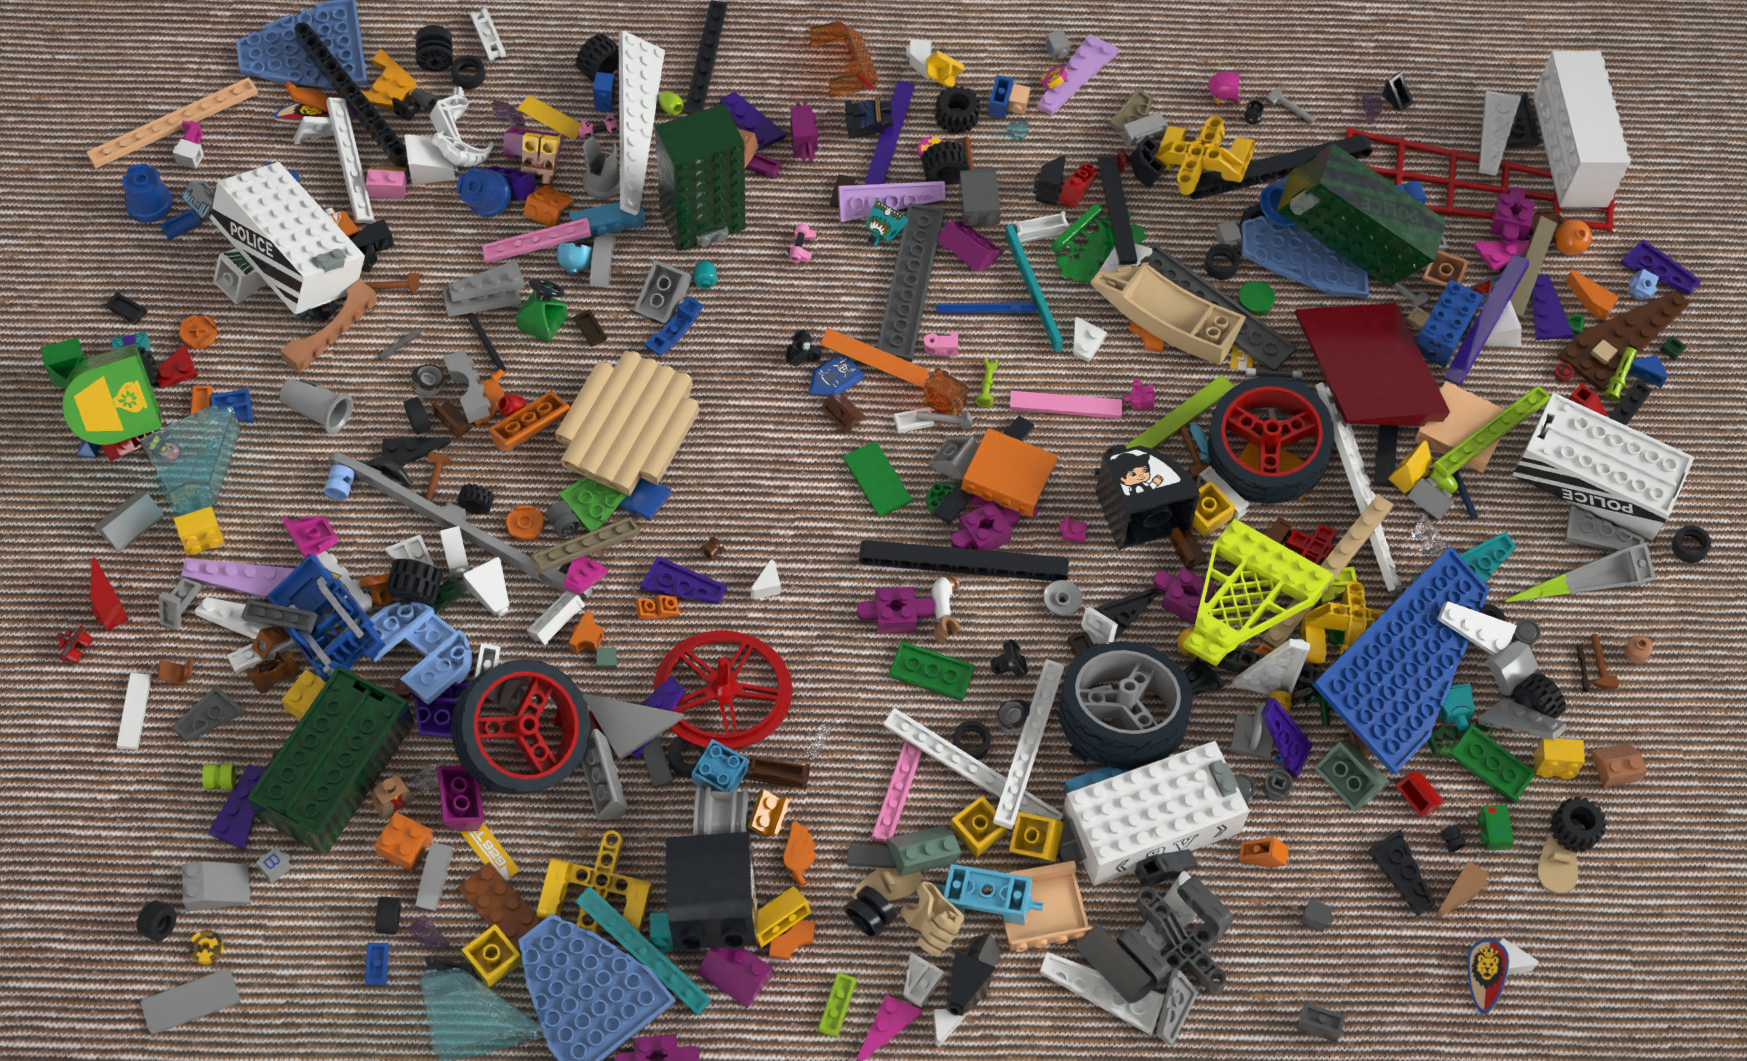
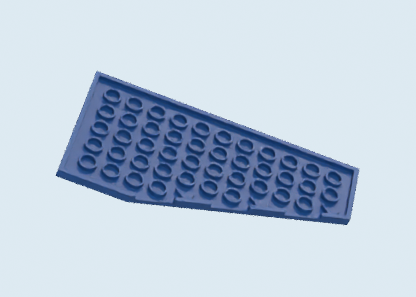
M1451 546L1312 684L1392 775L1397 773L1431 737V731L1440 708L1443 707L1452 685L1454 673L1469 643L1468 639L1437 620L1443 604L1451 602L1479 612L1483 608L1490 590Z

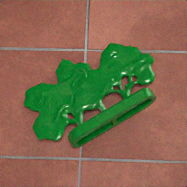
M1098 203L1094 204L1053 242L1050 249L1057 254L1067 246H1070L1069 255H1060L1056 258V264L1061 269L1060 276L1065 279L1072 278L1075 282L1091 283L1092 279L1099 272V262L1106 261L1115 247L1108 209L1107 218L1099 220L1098 217L1103 212V208ZM1127 209L1128 216H1129V221H1130L1131 212ZM1095 221L1099 228L1098 231L1088 233L1085 229ZM1136 224L1130 225L1134 243L1139 244L1146 238L1144 227ZM1083 233L1088 238L1087 244L1076 246L1073 240ZM1075 249H1076V250L1078 251V253H1079V259H1077V260L1075 259L1074 254H1073V253H1076V252L1074 251Z

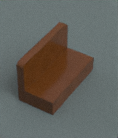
M842 393L830 394L821 407L845 433H849L857 421H864L866 419V416Z
M449 400L441 406L436 402L432 403L434 415L457 439L472 429V424L468 422Z
M1178 527L1171 530L1169 540L1186 569L1206 562L1207 559L1191 530L1181 532Z

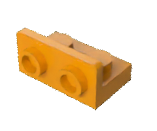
M761 790L747 827L765 838L776 836L782 828V820L788 811L789 799H779L768 791Z

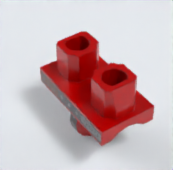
M80 625L72 638H70L72 634L70 630H67L65 634L58 633L56 635V638L59 640L58 648L62 649L64 645H67L61 653L59 660L64 663L66 660L78 663L83 653L75 649V646L78 643L87 649L93 639L85 632V627Z

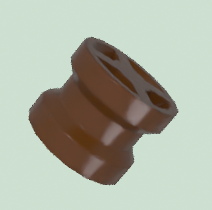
M713 536L707 544H703L700 547L702 553L711 561H714L718 554L725 551L723 544Z

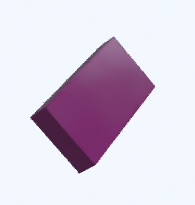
M755 153L746 169L774 179L781 168V162Z

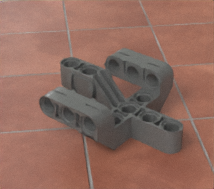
M1192 876L1177 889V892L1204 923L1188 935L1179 919V913L1174 911L1164 901V898L1161 895L1159 896L1152 888H1141L1138 892L1136 903L1141 911V916L1145 922L1148 920L1156 928L1155 932L1157 934H1162L1170 951L1162 957L1159 950L1156 951L1147 941V937L1145 935L1142 936L1132 926L1116 938L1120 947L1146 972L1156 985L1169 982L1173 968L1179 969L1181 972L1187 968L1209 992L1213 994L1221 993L1224 990L1226 974L1205 952L1217 943L1232 924L1233 916L1228 908L1197 877ZM1146 897L1149 898L1151 901L1145 902L1142 900V898ZM1163 912L1165 916H1158L1156 913ZM1204 937L1207 939V941L1202 942L1198 940V938ZM1188 949V950H1190L1192 953H1191V954H1185V953L1183 952V950ZM1168 962H1174L1177 966L1172 967ZM1203 964L1206 966V968L1201 969L1197 965ZM1218 979L1221 983L1216 984L1213 983L1211 980Z

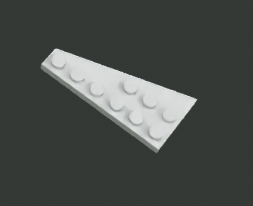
M1289 639L1233 678L1232 686L1267 695L1274 690H1281L1292 694L1311 643H1307L1302 639Z

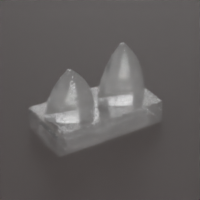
M1423 514L1419 517L1420 522L1415 525L1412 531V537L1423 538L1428 535L1430 537L1423 543L1419 553L1426 555L1439 550L1443 553L1448 548L1446 542L1428 517Z

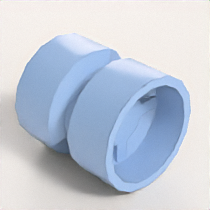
M333 465L323 490L324 494L335 500H346L355 472L344 465Z

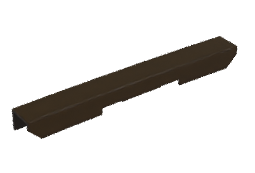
M1580 643L1576 647L1578 660L1581 664L1583 692H1589L1583 644Z

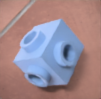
M1642 269L1636 272L1630 279L1628 292L1639 300L1652 297L1656 292L1657 287L1655 286L1659 277Z

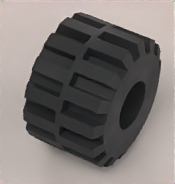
M405 558L395 559L385 590L393 596L408 602L433 604L436 601L443 573L434 566L421 561Z

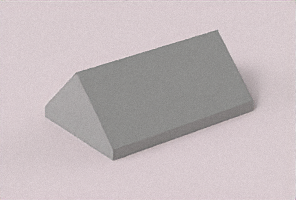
M138 491L93 527L120 552L163 518L164 514L148 493Z

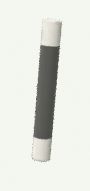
M1246 368V375L1302 378V371L1275 370L1273 372L1270 369Z

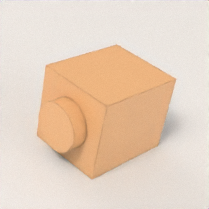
M1013 84L1008 111L1025 115L1030 96V87Z

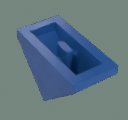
M1657 354L1634 360L1628 371V374L1661 388L1668 377Z

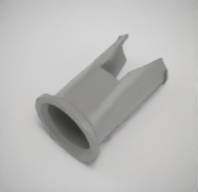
M592 136L583 145L586 168L582 181L583 187L587 194L595 199H609L620 192V171L618 170L616 144L613 143L611 153L601 151V146L595 137ZM597 170H602L601 176L595 175L593 173Z
M303 378L300 379V382L287 379L279 395L281 402L300 414L324 425V429L329 434L338 433L346 425L353 409V399L350 395H338Z

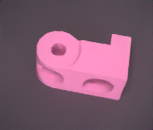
M951 332V336L926 335L924 338V351L928 355L957 356L958 332Z

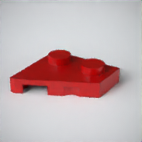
M186 344L157 367V378L161 389L198 377Z

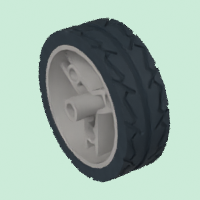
M1126 641L1099 644L1082 652L1081 656H1077L1069 665L1065 674L1067 677L1064 678L1059 702L1058 717L1062 731L1068 741L1091 760L1106 766L1110 765L1114 768L1137 769L1170 757L1169 755L1173 754L1182 743L1192 709L1193 693L1190 682L1182 668L1172 659H1169L1167 655L1155 648ZM1106 680H1121L1118 690L1087 689L1096 683ZM1149 689L1162 699L1170 714L1160 724L1157 723L1141 703ZM1097 718H1112V726L1103 723Z

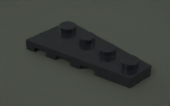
M1400 829L1371 847L1368 853L1414 913L1419 916L1432 908L1435 902L1425 880L1421 877L1417 862L1415 863L1410 847L1406 844L1403 838L1404 834Z

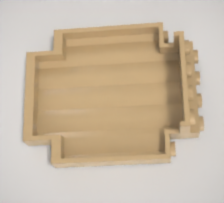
M625 350L615 368L609 362L598 361L555 433L556 441L568 446L561 458L562 467L628 496L632 494L640 478L658 485L699 413V405L694 399L690 398L689 394L693 387L691 377L684 372H674L673 368L668 365H658L652 358H642L635 351Z

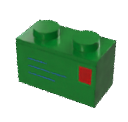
M1507 805L1483 806L1477 814L1478 825H1481L1480 840L1484 844L1485 851L1509 850L1514 841Z

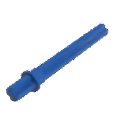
M1020 300L1018 302L936 304L937 313H1018L1020 315V312L1036 311L1035 302H1020Z

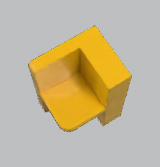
M937 50L926 58V76L946 87L953 88L955 86V77L964 71V65Z

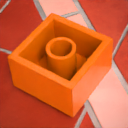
M395 812L374 847L378 856L413 872L432 842L433 834L430 828Z

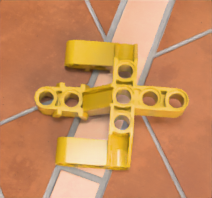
M1220 116L1208 118L1205 127L1200 128L1201 134L1199 138L1196 137V140L1193 142L1184 141L1187 129L1168 126L1155 157L1167 166L1164 170L1171 171L1174 164L1181 165L1177 175L1178 189L1181 194L1188 195L1195 190L1203 169L1221 172L1224 180L1242 181L1254 152L1255 140L1236 137L1230 152L1225 148L1219 147L1225 135L1223 120Z
M1349 581L1342 597V604L1328 602L1304 614L1301 624V639L1311 643L1305 662L1317 664L1325 662V628L1345 631L1344 643L1340 647L1341 655L1384 612V610L1366 608L1364 587L1361 583L1357 581Z
M610 830L603 835L595 869L554 858L550 860L537 909V917L546 919L551 914L560 917L568 883L571 882L587 887L590 886L606 902L611 892L626 896L627 902L624 914L621 916L641 933L653 883L615 874L623 846V837L620 833ZM611 835H616L618 838V842L614 846H610L608 843ZM606 855H611L613 858L612 864L609 866L603 864V858ZM582 870H586L588 874L585 881L578 879V874ZM601 875H606L608 879L604 886L598 884V878ZM620 880L627 881V888L624 891H620L617 887ZM579 906L580 913L576 926L600 936L602 930H599L600 924L594 920L592 925L587 926L584 919L589 914Z

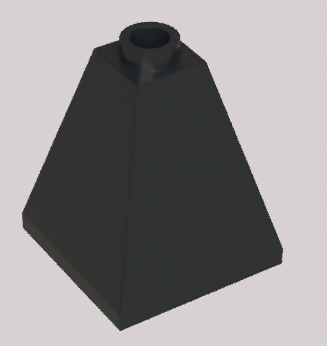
M956 951L947 980L946 1010L952 1015L963 1016L980 1002L988 993L995 967Z

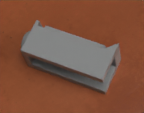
M1159 112L1124 124V131H1121L1119 134L1127 149H1129L1131 144L1140 143L1146 135L1151 139L1160 135L1164 136L1168 124Z

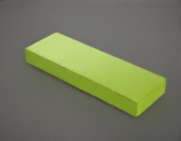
M837 972L818 1027V1032L838 1038L857 983V978Z

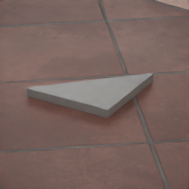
M589 694L583 695L619 759H623L685 718L682 713Z

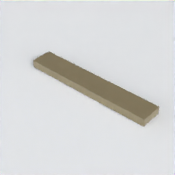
M1543 216L1538 218L1524 258L1529 259L1531 263L1510 299L1516 316L1519 319L1523 317L1557 223Z
M628 517L531 555L530 560L540 574L640 534V529L632 517Z

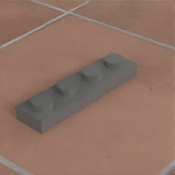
M247 600L241 616L244 621L286 629L294 628L297 631L312 633L318 617L315 612Z

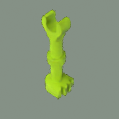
M986 357L984 367L986 368L985 378L982 379V392L977 395L976 404L990 409L993 405L994 397L989 395V390L993 385V371L998 368L999 361L996 359L994 364H990L988 362L989 357Z

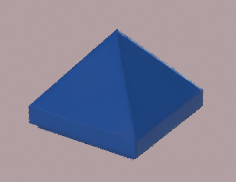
M82 439L77 456L97 458L100 445Z

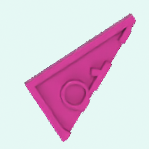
M1530 240L1517 241L1514 245H1506L1501 241L1475 242L1473 248L1490 270L1495 272L1507 266L1513 254L1524 257Z
M885 995L856 1061L868 1059L873 1052L893 1039L899 1031H903L909 1023L917 1017L919 1018L923 1010Z

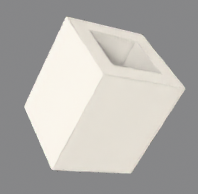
M181 139L173 149L176 163L194 169L198 167L204 156L200 144Z

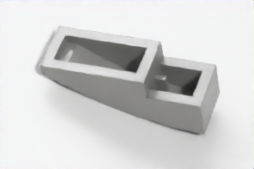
M431 843L419 886L416 908L436 912L453 855L451 846Z

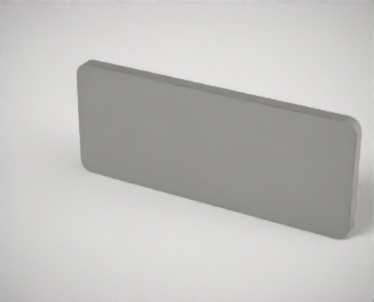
M224 969L145 998L141 1001V1006L148 1030L154 1035L236 1005L240 1002V997L231 970Z

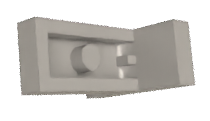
M183 577L170 594L162 592L159 596L160 624L178 630L182 625L181 614L201 590V584Z

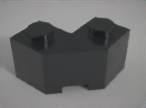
M1146 135L1129 156L1135 177L1150 188L1167 166L1153 156L1160 145Z

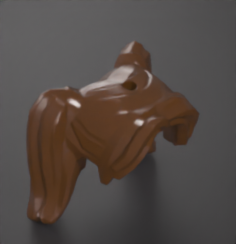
M277 651L273 660L266 664H256V671L248 670L247 676L252 680L258 692L267 693L272 685L285 678L298 677L300 670L293 659V652L287 651L283 655Z

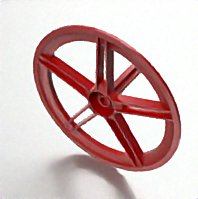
M718 630L694 635L671 649L657 669L653 692L669 679L670 673L679 659L708 684L707 687L682 697L675 706L677 708L673 709V712L682 713L712 700L719 702L726 734L702 731L691 726L683 719L669 728L683 740L707 749L712 739L731 750L758 743L779 727L790 708L792 682L788 668L775 650L763 641L748 634ZM714 642L740 644L741 646L731 662L728 661L727 656L718 659V673L691 652L696 647ZM745 647H749L744 657L742 658L740 664L738 665L736 671L732 672L731 669L733 668L736 661L744 651ZM752 650L763 656L771 665L777 677L778 689L736 681ZM685 654L689 658H691L695 663H697L700 667H702L706 672H708L709 675L707 676L703 671H701L693 662H691L685 656ZM742 690L753 691V692H759V693L743 692ZM705 694V697H702V698H700V699H697V700H695V701H692V702H690V703H687V704H685V705H682V704H684V703H686V702H689V701H691V700H693V699H695V698H698V697H700V696H702V695ZM734 697L776 702L771 712L760 723L737 733L732 700ZM724 705H729L733 726L732 734L729 733Z

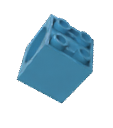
M712 739L691 773L693 784L700 786L704 790L707 787H711V791L733 792V788L738 787L748 770V759Z

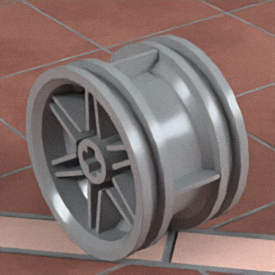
M700 786L696 787L693 835L747 832L748 788H744L743 792H738V788H733V792L711 791V787H707L706 791H701Z

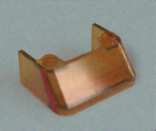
M839 21L810 27V47L844 40L852 62L845 65V75L830 78V98L873 89L878 84V75L861 33Z

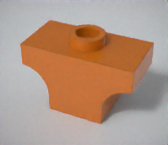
M586 611L579 625L576 624L574 626L573 636L569 641L570 652L577 654L583 649L596 652L604 637L603 627L594 623L593 613Z

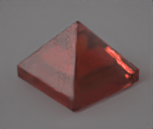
M1120 148L1116 155L1119 173L1130 163L1129 156L1123 148Z

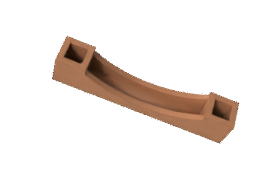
M358 279L346 290V303L336 318L325 328L307 338L297 341L291 340L280 350L283 361L298 373L306 369L316 357L320 356L330 344H333L343 332H346L356 320H359L368 309L376 304V293L372 288Z

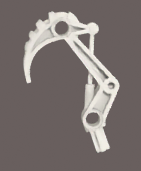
M459 86L458 89H453V96L437 101L429 115L437 131L432 138V143L438 146L444 157L454 165L476 166L488 158L494 143L490 141L487 148L478 149L461 140L455 121L462 117L469 105V101L464 97V91Z

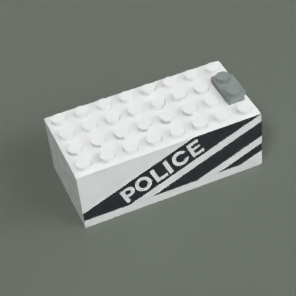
M280 162L217 181L210 217L211 221L294 314L347 296L346 290L360 277L365 255Z
M1553 393L1532 432L1512 476L1653 541L1669 517L1695 457Z

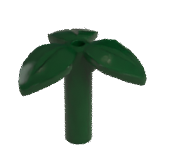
M1321 695L1309 698L1305 706L1318 702L1320 704L1322 726H1330L1328 702Z

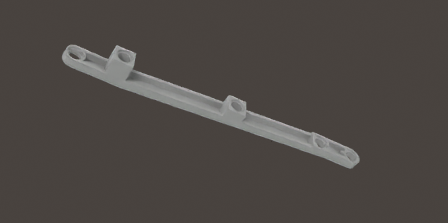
M333 452L328 459L331 466L344 465L355 472V478L378 489L447 529L459 526L461 536L464 539L535 579L561 591H570L562 587L566 578V574L563 572L567 568L568 563L539 574L529 556L466 522L465 509L450 502L443 509L383 476L381 471L339 452ZM590 587L578 596L581 600H588L593 590Z

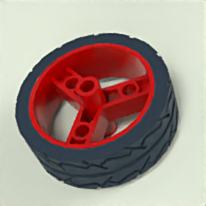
M1269 376L1243 381L1228 391L1219 400L1213 411L1207 444L1208 457L1212 468L1234 491L1247 500L1274 504L1298 499L1318 484L1329 464L1334 440L1333 421L1330 420L1332 418L1327 406L1308 387L1287 378ZM1259 408H1277L1287 411L1294 416L1282 422L1277 419H1269L1264 422L1248 411ZM1227 429L1259 448V471L1243 464L1233 454L1226 440ZM1254 431H1258V432L1262 433V435L1260 436L1259 434H1257V433L1254 432ZM1281 433H1286V434H1287V435L1281 437ZM1312 435L1315 450L1308 460L1297 468L1279 473L1280 449Z
M521 659L505 662L482 672L465 687L458 697L453 711L451 735L459 761L470 776L486 788L500 793L519 795L544 790L558 784L574 771V768L576 769L584 757L589 743L591 722L585 699L571 678L555 666L537 660ZM507 680H520L530 683L513 716L478 718L481 705L495 686ZM532 696L537 698V705L532 703ZM549 697L555 702L563 724L562 740L555 757L538 731V719ZM526 708L532 711V714L522 716ZM489 723L494 726L493 733L488 730ZM530 735L533 745L529 746L523 737ZM480 739L514 740L535 774L520 775L502 769L485 752ZM535 748L540 752L539 758L534 755Z

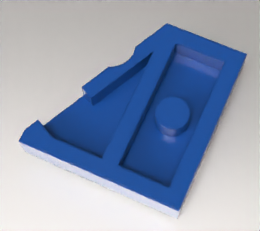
M248 388L210 395L214 415L254 423Z

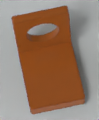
M272 626L260 629L252 648L264 660L267 658L273 645L289 641L291 637L280 627ZM260 641H263L265 643V651H262L260 649Z
M190 658L184 665L161 660L159 662L157 679L184 685L192 675L193 659Z

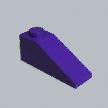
M495 165L484 169L496 171L508 180L511 187V197L525 201L528 195L535 192L534 174Z

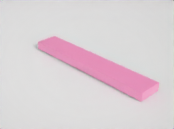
M587 218L484 244L482 245L484 260L486 263L590 237L589 221Z
M1011 391L1010 410L1121 419L1122 400Z
M906 740L904 741L871 839L888 844L887 838L894 836L923 752Z

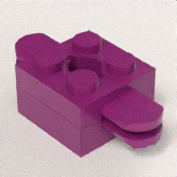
M807 101L803 102V107H800V102H796V108H790L793 158H801L802 163H806V157L809 158V163L813 162L815 149H818V128L815 125L816 113H812V106L807 107Z
M1512 187L1508 195L1499 193L1494 207L1490 233L1500 235L1501 242L1506 245H1514L1517 240L1526 241L1531 228L1535 201L1525 199V191L1519 187Z
M993 501L960 517L959 531L952 534L951 546L965 549L971 547L972 549L988 551L997 549L1011 542L1012 529L1010 527L1019 522L1020 513L1010 508L999 511Z
M1183 567L1176 577L1165 571H1159L1155 575L1153 586L1165 593L1161 607L1195 625L1205 579ZM1211 582L1208 584L1205 603H1209L1215 592L1216 585ZM1219 603L1214 609L1220 608ZM1222 614L1212 616L1216 619H1220L1222 617Z
M914 587L875 589L874 601L859 602L857 605V617L861 621L876 620L877 634L916 632L917 618L932 617L935 604L931 598L915 599Z
M668 1034L634 1038L635 1051L621 1052L615 1057V1061H699L700 1053L697 1047L693 1045L678 1047L677 1035Z

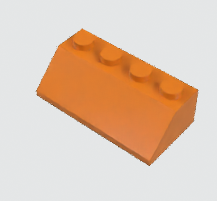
M550 391L488 428L495 446L503 453H506L522 442L528 441L537 433L544 431L550 425L559 422L566 416L570 407L569 404Z

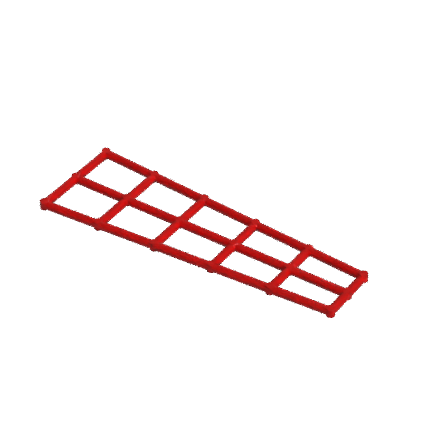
M1348 127L1346 130L1345 138L1366 135L1368 140L1398 146L1396 170L1368 166L1379 175L1395 177L1394 185H1401L1402 178L1448 185L1446 207L1424 205L1435 213L1446 214L1447 216L1459 215L1488 219L1493 217V212L1453 208L1455 187L1508 195L1511 189L1508 188L1509 169L1552 178L1551 171L1501 160L1499 165L1502 168L1501 186L1455 179L1457 158L1479 163L1480 156L1459 152L1456 149L1450 150L1411 142L1404 138L1397 139L1354 130L1351 127ZM1405 147L1450 157L1448 178L1403 171ZM1555 187L1554 195L1524 190L1526 198L1553 202V210L1560 215ZM1614 198L1608 207H1590L1607 210L1606 223L1582 222L1586 223L1590 229L1611 232L1614 227Z

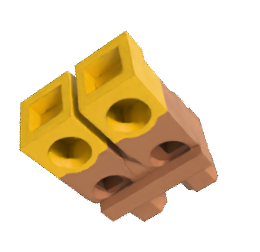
M525 133L523 135L521 171L534 174V181L536 174H542L541 183L551 184L553 175L557 171L560 137L549 135L542 137L541 134Z

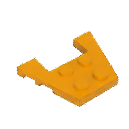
M379 49L372 58V64L384 69V71L368 92H362L371 104H375V107L393 109L392 98L395 97L404 101L416 87V81L387 53Z

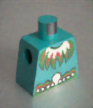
M876 199L865 225L872 232L867 241L874 246L878 245L881 238L891 242L909 220L905 215Z

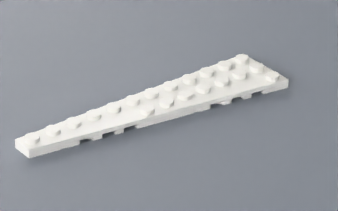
M621 31L619 33L620 209L636 215L640 211L665 50L630 33Z
M1321 382L1315 386L1319 398L1327 406L1332 419L1330 420L1333 421L1334 440L1360 513L1362 514L1376 496L1370 490L1369 485L1371 482L1365 473V465L1360 457L1351 424L1345 423L1329 387ZM1380 523L1369 538L1388 592L1397 594L1402 592L1400 588L1402 583L1399 576L1396 575L1395 563L1391 558L1389 546Z

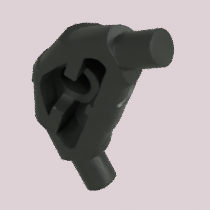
M379 456L364 463L381 471L383 475L402 482L406 487H410L413 483L408 478L402 464L394 457Z

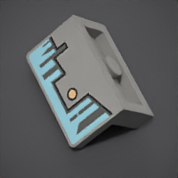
M191 180L182 198L201 219H206L213 207L215 192L205 181Z

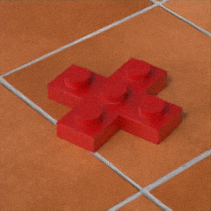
M1319 524L1313 536L1294 529L1286 543V547L1302 553L1301 556L1319 565L1320 562H1324L1336 547L1332 545V542L1337 535V530Z

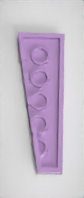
M1089 34L1066 64L1065 68L1068 76L1065 81L1055 88L1048 89L1037 103V108L1053 115L1082 85L1084 86L1088 82L1089 78L1095 76L1102 66L1107 65L1118 54L1119 48Z
M945 182L838 186L840 222L869 216L876 199L894 210L908 208L909 203L921 205L944 200Z
M185 558L181 576L194 582L213 585L222 589L228 588L235 590L237 593L251 594L257 598H266L294 568Z

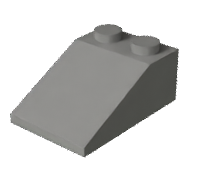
M654 260L633 311L667 324L685 296L693 276Z
M221 862L182 864L183 904L188 912L250 904L249 864Z

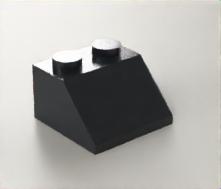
M1062 155L1043 165L1040 173L1036 174L1033 194H1036V202L1057 205L1066 156Z

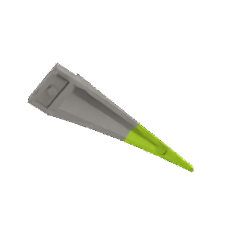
M1644 542L1617 550L1505 599L1504 602L1637 585L1655 580L1656 576L1647 543Z

